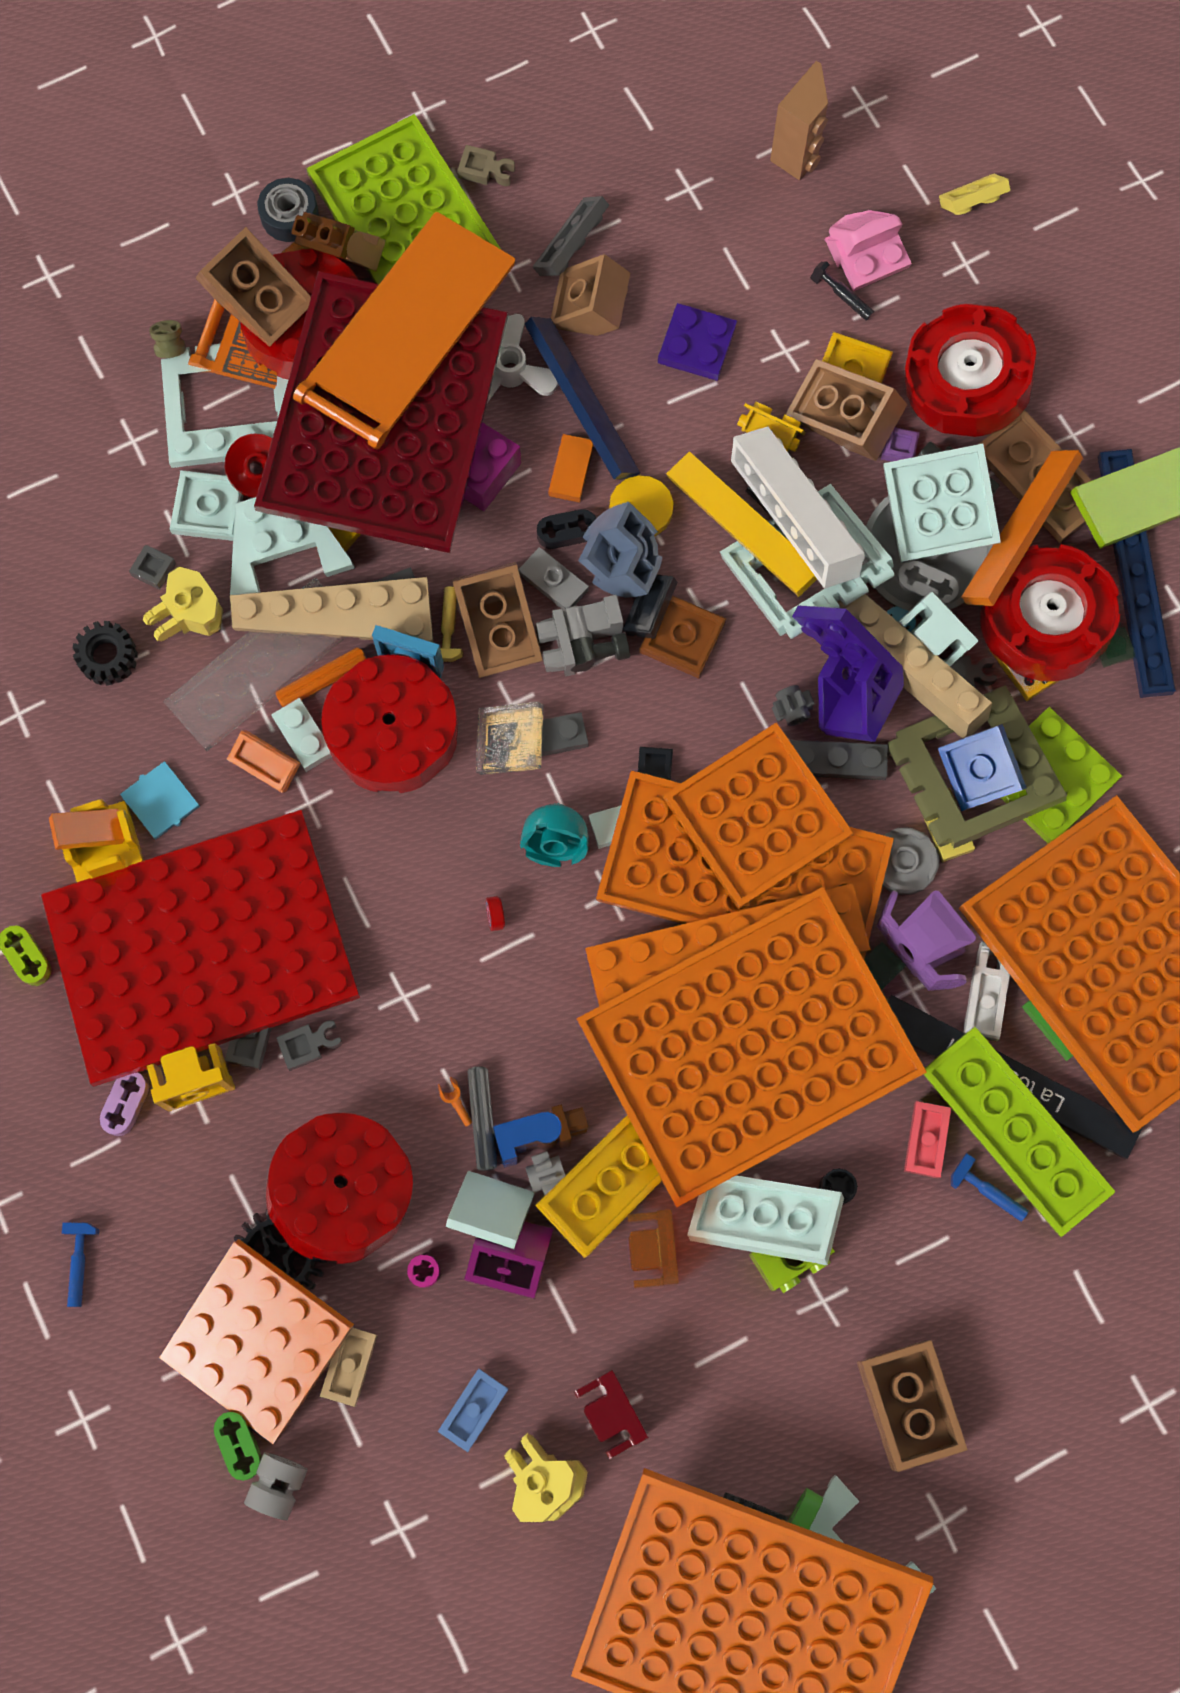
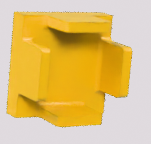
M99 799L70 809V812L118 809L117 815L125 839L122 844L62 849L66 862L73 868L77 882L99 877L144 861L129 807L125 801L107 805L103 799Z
M216 1043L208 1045L214 1065L213 1069H211L209 1059L206 1056L198 1057L196 1048L193 1046L162 1056L160 1060L166 1077V1084L161 1068L156 1064L148 1065L147 1069L153 1087L150 1091L154 1104L170 1112L235 1090L232 1076L228 1073L221 1048Z

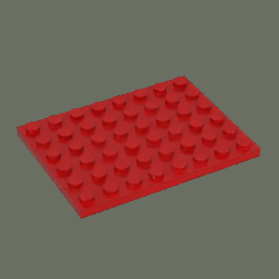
M302 810L147 859L99 877L89 878L41 894L89 1082L93 1087L146 1070L147 1066L151 1064L161 1065L160 1059L164 1055L191 1046L196 1048L197 1052L209 1049L208 1045L216 1043L221 1045L231 1040L239 1039L246 1035L360 998Z

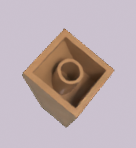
M605 254L566 268L559 277L551 319L556 328L594 336L619 329L625 297L628 291L630 272Z

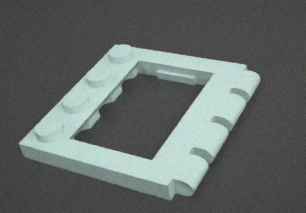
M221 343L210 346L207 359L215 361ZM186 347L185 352L179 356L161 359L168 456L171 468L225 462L226 453L232 443L247 434H263L273 438L277 421L185 432L184 393L183 391L181 392L180 374L211 370L188 365L191 356L189 347ZM277 376L274 400L275 410L279 416L288 380Z
M829 484L819 490L818 493L823 499L828 501L836 517L844 522L847 531L855 542L862 546L864 555L869 562L862 565L859 578L825 588L800 603L799 605L840 608L837 601L841 600L846 606L868 593L869 590L866 583L869 582L873 588H876L895 576L891 569L894 567L890 555L835 488ZM774 519L770 520L769 523L788 539ZM738 541L720 551L724 562L778 634L782 636L787 633L791 639L803 632L801 630L802 626L792 617L797 606L786 612L776 600V594L761 574L757 575L754 571L763 564Z

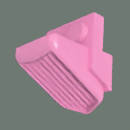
M868 210L845 215L829 228L830 236L826 237L825 241L837 267L842 266L853 291L911 266V260L898 234L902 227V222L897 215Z

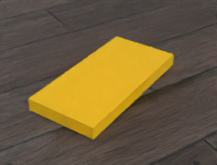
M628 1115L535 1205L584 1258L662 1181Z

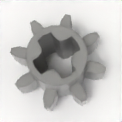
M547 1151L531 1156L534 1164L525 1167L533 1192L543 1190L544 1195L565 1176L559 1155L549 1158Z

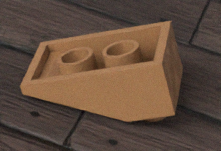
M247 227L205 265L195 278L220 305L269 347L308 309L311 296Z
M816 359L785 415L800 421L802 426L854 453L877 461L903 414L907 403L892 387Z
M516 562L453 579L455 593L479 678L543 661Z

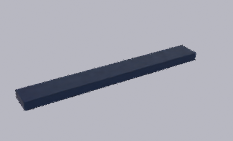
M1132 449L1100 452L1097 457L1101 477L1134 465ZM1146 530L1113 543L1140 698L1173 695L1176 692Z

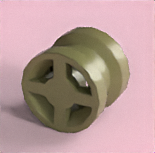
M164 320L150 327L149 332L151 338L155 340L154 352L157 357L173 358L185 352L186 345L185 341L180 338L182 328L178 321Z

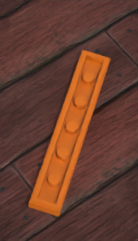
M1079 450L1051 451L1000 533L1001 543L992 546L961 596L966 605L993 606L1083 460Z

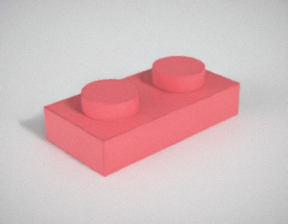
M919 1101L914 1103L904 1172L941 1178L951 1114L950 1107Z

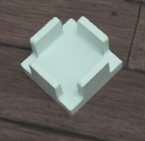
M933 592L923 597L898 621L904 627L919 614L922 617V621L910 633L920 640L935 656L940 655L949 646L953 652L944 660L949 666L979 641Z

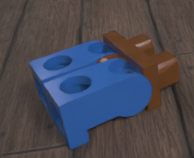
M561 1104L551 1107V1113H537L493 1126L502 1163L504 1168L517 1164L516 1154L536 1148L550 1150L556 1147L558 1143L560 1149L571 1146L572 1137L587 1133L588 1124L583 1107L564 1112Z

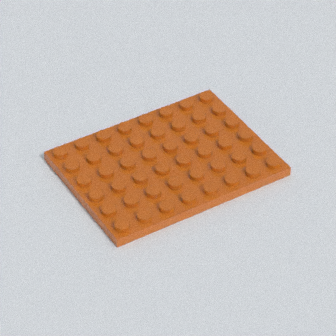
M1116 795L959 907V910L1134 1133L1180 1099V872Z
M823 887L576 1018L676 1208L927 1073Z
M644 1468L578 1652L571 1677L613 1693H892L932 1589L933 1576Z

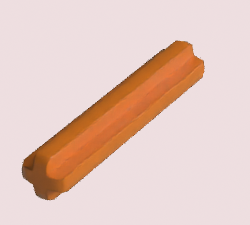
M356 647L278 690L275 693L282 707L298 698L303 700L334 683L358 662L367 658L363 651Z

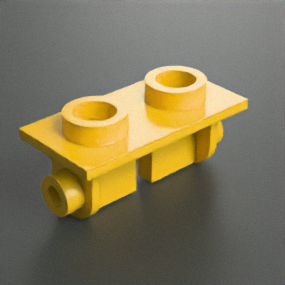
M756 401L753 406L744 404V407L750 411L748 415L742 414L739 418L737 426L742 427L741 431L748 433L769 427L776 438L781 439L787 452L789 450L794 452L797 450L800 440L796 438L797 434L805 435L806 433L803 429L799 428L801 425L800 421L784 415L782 420L770 415L773 409Z

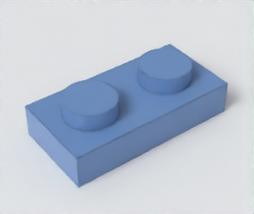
M478 1368L438 1432L466 1452H469L509 1388Z

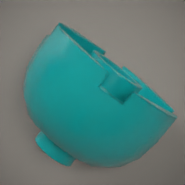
M559 803L548 804L531 812L525 820L520 839L521 850L522 848L526 850V857L528 859L551 867H561L559 860L568 861L572 859L571 865L580 862L587 854L589 843L588 829L583 817L574 809Z

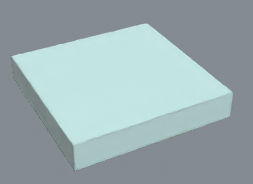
M180 470L170 524L171 533L233 541L235 504L243 501V494L230 484L226 475Z
M468 1171L448 1216L446 1227L514 1249L535 1192Z

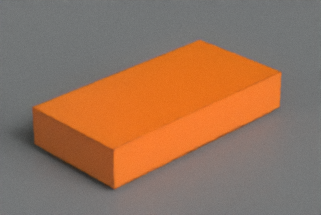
M566 434L562 435L548 491L550 497L580 503L594 447L590 439Z
M241 730L227 757L228 761L281 793L287 791L301 765L300 762L247 730Z
M105 809L52 813L49 817V823L55 850L122 844L125 839L117 815L119 810Z

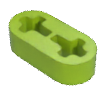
M17 925L5 928L0 934V949L17 976L31 986L44 984L51 975V966L32 935L23 927ZM13 935L19 938L24 937L20 940V944L24 949L22 953L13 946L9 947L13 943L11 939ZM28 958L37 965L41 964L38 967L39 974L36 977L31 974L26 975L30 971V967L25 961Z

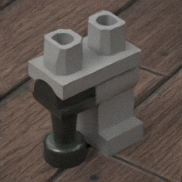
M617 595L604 597L601 602L585 606L553 610L552 618L536 623L539 643L556 640L558 645L557 649L543 651L546 672L564 670L565 677L575 675V672H586L594 665V661L615 655L617 660L630 658L628 641L625 633H622L623 619ZM612 636V642L597 644L593 642L594 639Z

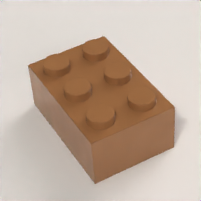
M924 1340L857 1361L891 1470L900 1472L968 1450L932 1340Z

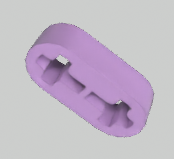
M137 1072L116 1079L100 1115V1125L107 1133L114 1136H122L133 1128L149 1092V1083L143 1075ZM134 1078H137L136 1084L140 1086V1090L138 1093L131 1092L126 1102L125 1098L128 1090L124 1088V1084L126 1082L132 1083ZM122 1105H125L121 1116L126 1119L123 1125L117 1124L115 1129H112L113 1122L109 1120L111 1114L117 1115Z

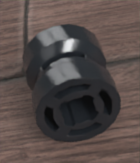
M838 1168L831 1170L822 1177L818 1189L842 1192L844 1205L854 1198L858 1186L852 1173L846 1169Z

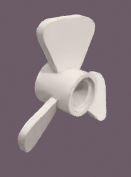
M520 314L508 316L488 401L500 385L516 387L525 381L536 392L544 396L553 394L559 386L550 369L526 365L525 353L519 346L525 323L524 317ZM508 363L516 364L513 368L504 367Z

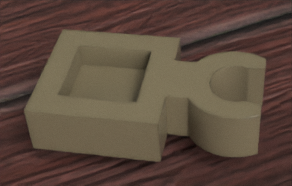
M466 145L457 174L460 179L488 185L489 179L493 178L502 186H510V175L503 174L502 172H514L515 162L507 158L496 161V152Z

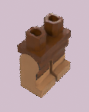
M303 212V216H296L292 228V234L296 235L295 244L333 255L344 262L377 271L386 240L357 231L351 225Z

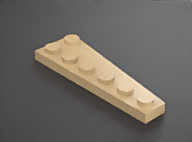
M427 577L230 595L232 628L235 631L289 633L306 636L311 634L335 638L354 637L363 640H373L372 633L375 625L433 643Z

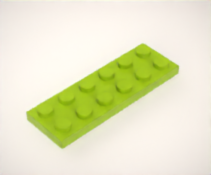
M976 1027L971 1028L925 1067L927 1073L923 1074L1058 1236H1064L1116 1192Z

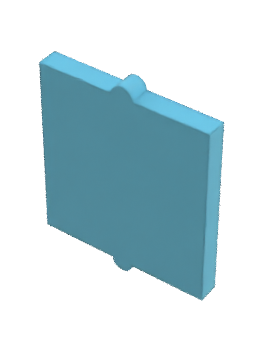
M165 761L148 774L140 775L136 783L120 794L155 840L173 826H180L184 818L200 807Z

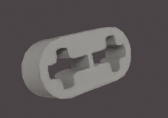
M908 561L898 571L897 578L900 586L920 597H925L931 592L937 596L938 590L929 586L931 581L941 584L944 580L949 582L948 588L952 590L951 595L945 594L939 599L944 604H948L958 595V582L953 576L922 562ZM913 567L919 569L918 575L927 579L925 584L915 581L912 585H909L907 583L908 577L904 575V571H911Z

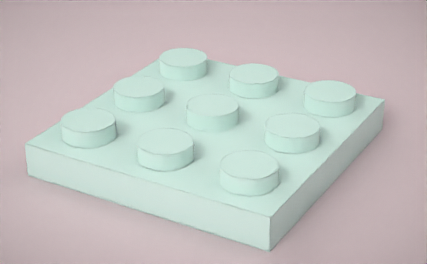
M983 444L883 464L901 563L1001 543Z

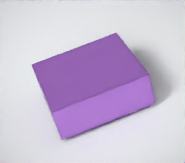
M895 427L882 450L881 460L893 462L915 457L920 432Z

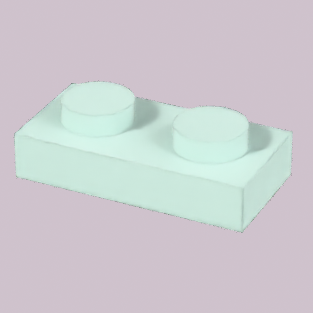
M300 698L271 714L306 772L332 757L323 734Z

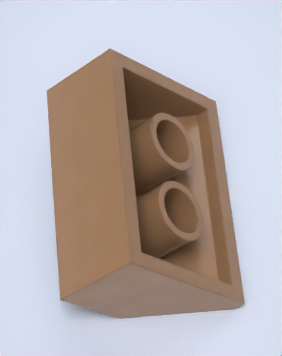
M815 61L778 104L770 161L799 181L807 171L813 172L820 162L819 150L824 142L822 134L828 122L826 118L828 99L822 65L818 61Z

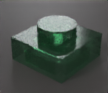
M1125 627L1116 630L1106 651L1099 657L1103 668L1134 659L1135 652Z

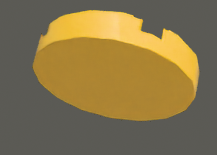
M638 475L627 478L616 486L610 496L609 509L616 505L630 502L658 531L654 536L664 531L672 519L673 499L671 493L661 481L653 477Z

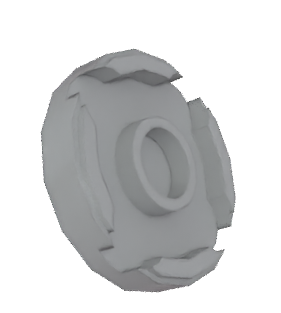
M896 828L884 835L892 837L894 840L882 886L890 892H898V895H912L923 891L934 880L939 868V854L936 847H934L927 835L913 828Z

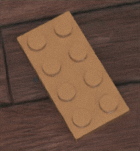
M1025 410L1011 424L992 433L979 443L984 445L988 468L1019 501L1022 500L1051 451H1063ZM1079 466L1043 523V526L1060 544L1086 524L1070 493L1074 487L1092 481Z

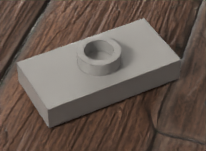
M540 547L518 569L519 575L562 610L574 607L589 591L588 585Z

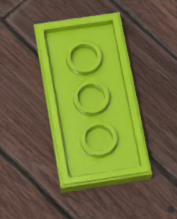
M1180 447L1074 487L1070 492L1100 549L1180 517Z

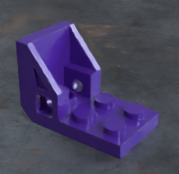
M798 605L792 617L802 626L801 630L806 635L814 638L821 645V650L829 655L818 676L819 729L829 736L875 742L904 686L903 666L847 609Z

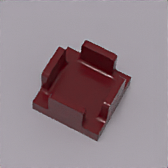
M613 1370L606 1372L574 1391L576 1397L579 1398L600 1385L605 1387L607 1391L605 1395L584 1407V1413L600 1442L609 1439L623 1430L629 1432V1438L606 1450L609 1459L649 1438Z

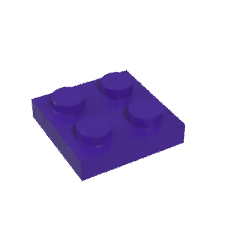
M677 303L658 356V364L718 381L736 329L737 320Z

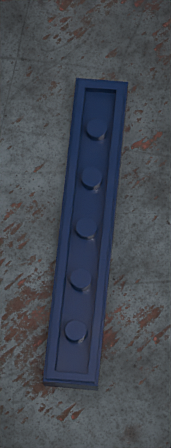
M531 316L524 323L525 327L614 480H625L638 476L641 472L552 319Z

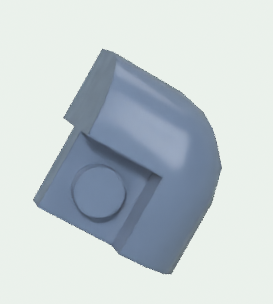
M630 502L616 505L603 512L588 527L583 535L587 544L578 561L595 575L592 583L601 590L624 598L646 595L649 593L663 558L658 555V544L654 536L658 531Z

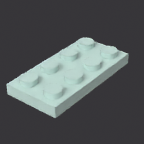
M736 1175L698 1196L687 1236L690 1241L828 1265L844 1197L842 1192Z

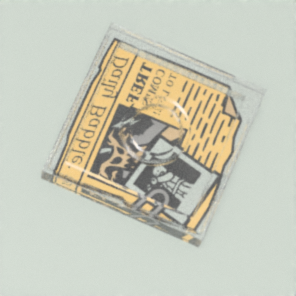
M536 701L479 708L476 756L477 773L486 775L541 769L542 703Z

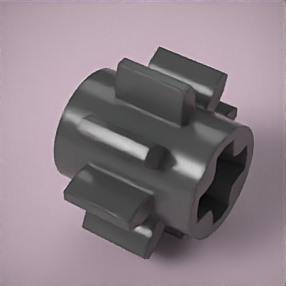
M793 685L776 693L777 701L773 702L772 710L777 722L785 719L788 726H795L807 721L811 717L809 711L814 709L813 705L815 703L809 690L801 692L798 685Z

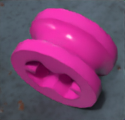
M419 1255L410 1261L407 1267V1275L414 1285L428 1288L438 1281L440 1266L433 1257ZM423 1261H428L431 1263L428 1267L434 1268L433 1276H426L424 1282L418 1281L419 1275H414V1269L416 1266H422Z

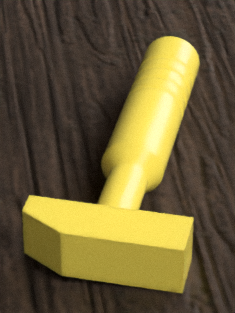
M451 586L444 588L441 624L443 644L442 648H440L443 662H454L463 657L462 649H450L451 635L454 633L457 598L455 589Z

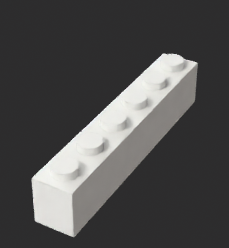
M769 427L735 436L733 439L731 462L823 588L859 578L862 562L865 558L862 546L855 542L847 531L844 522L836 517L828 501L823 499L817 492L812 480L805 476L799 468L796 459L789 455L781 439L776 438Z

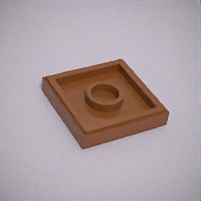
M672 595L656 638H645L639 653L699 679L725 626L726 618Z

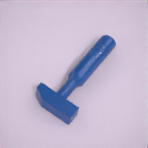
M966 1153L951 1174V1187L954 1189L958 1188L962 1180L965 1179L977 1187L980 1194L1022 1222L1029 1210L988 1181H982L969 1172L976 1159Z
M62 1223V1234L76 1235L75 1249L71 1256L67 1307H82L86 1259L83 1253L85 1235H99V1229L90 1223Z

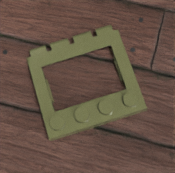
M1006 685L984 694L992 702L987 721L991 728L1003 724L1027 787L1025 790L1028 795L965 821L924 742L937 737L939 739L953 733L954 731L935 715L897 731L896 739L887 744L896 765H904L899 771L910 792L917 793L923 790L914 796V800L925 821L938 818L931 822L928 827L939 847L951 843L953 848H957L1066 801V792Z

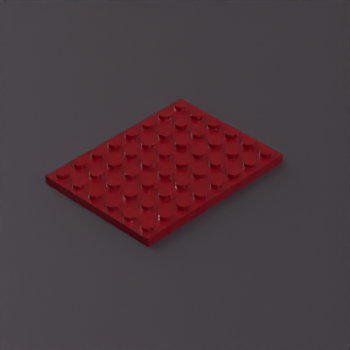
M318 271L255 500V511L450 553L505 332L508 312L485 307L481 309L391 429L382 446L376 450L368 445V440L309 404H301L293 399V394L298 385L306 380L379 285ZM316 385L313 392L375 429L380 425L377 421Z

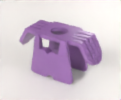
M892 891L877 923V928L888 940L889 946L893 948L914 977L917 976L928 991L952 989L964 985L967 982L965 975H938L933 968L962 955L965 952L964 947L975 941L976 936L939 891H933L899 926L890 915L898 896V892ZM903 945L910 950L914 959L907 954Z

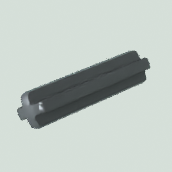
M483 1066L469 1068L467 1073L476 1165L478 1170L487 1171L497 1168L488 1069Z

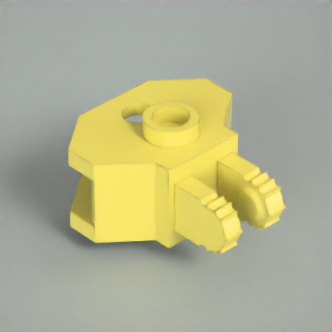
M178 567L168 573L166 594L160 597L163 602L143 615V621L146 625L150 626L169 615L173 617L154 631L156 640L162 642L181 630L184 634L193 631L211 636L221 629L223 608L200 572Z
M527 1433L522 1437L521 1444L533 1460L529 1465L512 1448L504 1455L507 1463H509V1466L516 1474V1477L513 1478L517 1487L512 1510L520 1522L557 1521L583 1497L588 1472L579 1460H557L554 1455H547L536 1438Z

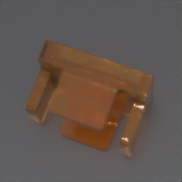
M672 1210L628 1214V1224L655 1222L656 1229L632 1231L628 1240L632 1271L655 1269L660 1271V1278L633 1281L634 1289L668 1287L679 1284Z

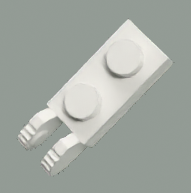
M981 941L977 953L976 966L973 968L963 1033H967L971 1028L976 1027L986 1039L998 1041L1001 1034L1010 974L999 960L997 969L986 967L990 948L985 942Z

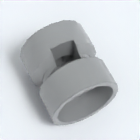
M264 1452L256 1471L259 1481L252 1482L244 1504L270 1517L288 1520L296 1501L292 1495L293 1491L300 1490L308 1469L289 1459ZM276 1479L281 1480L280 1487L272 1485Z

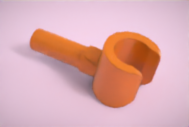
M450 1077V1081L455 1089L450 1093H446L438 1084L439 1094L444 1102L451 1103L466 1127L472 1124V1120L459 1098L460 1088L457 1080Z

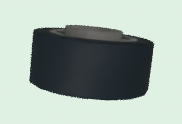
M290 177L276 179L266 185L260 192L257 201L262 226L267 234L279 241H295L296 235L292 234V228L297 215L303 216V212L319 216L314 192L309 185L299 179Z

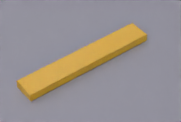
M690 451L666 473L676 486L798 597L817 580L791 542Z

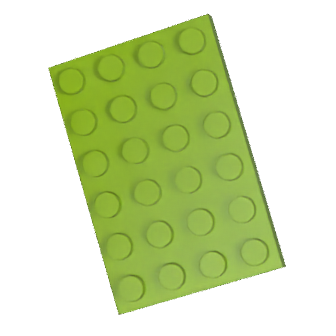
M415 114L306 168L309 178L336 221L351 225L357 231L386 240L377 271L366 268L375 284L381 283L435 212H439L501 249Z

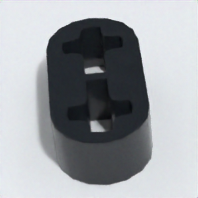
M586 509L544 517L537 525V540L540 545L547 549L587 542L583 538L585 532H581L580 527H578V521L584 520L588 529L596 517L591 511ZM548 527H553V530L557 531L556 537L550 538L546 534Z

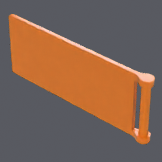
M435 212L310 375L298 385L293 394V399L301 404H309L368 440V445L378 450L391 429L514 267L515 258L439 212ZM316 385L377 421L380 425L375 429L313 392Z

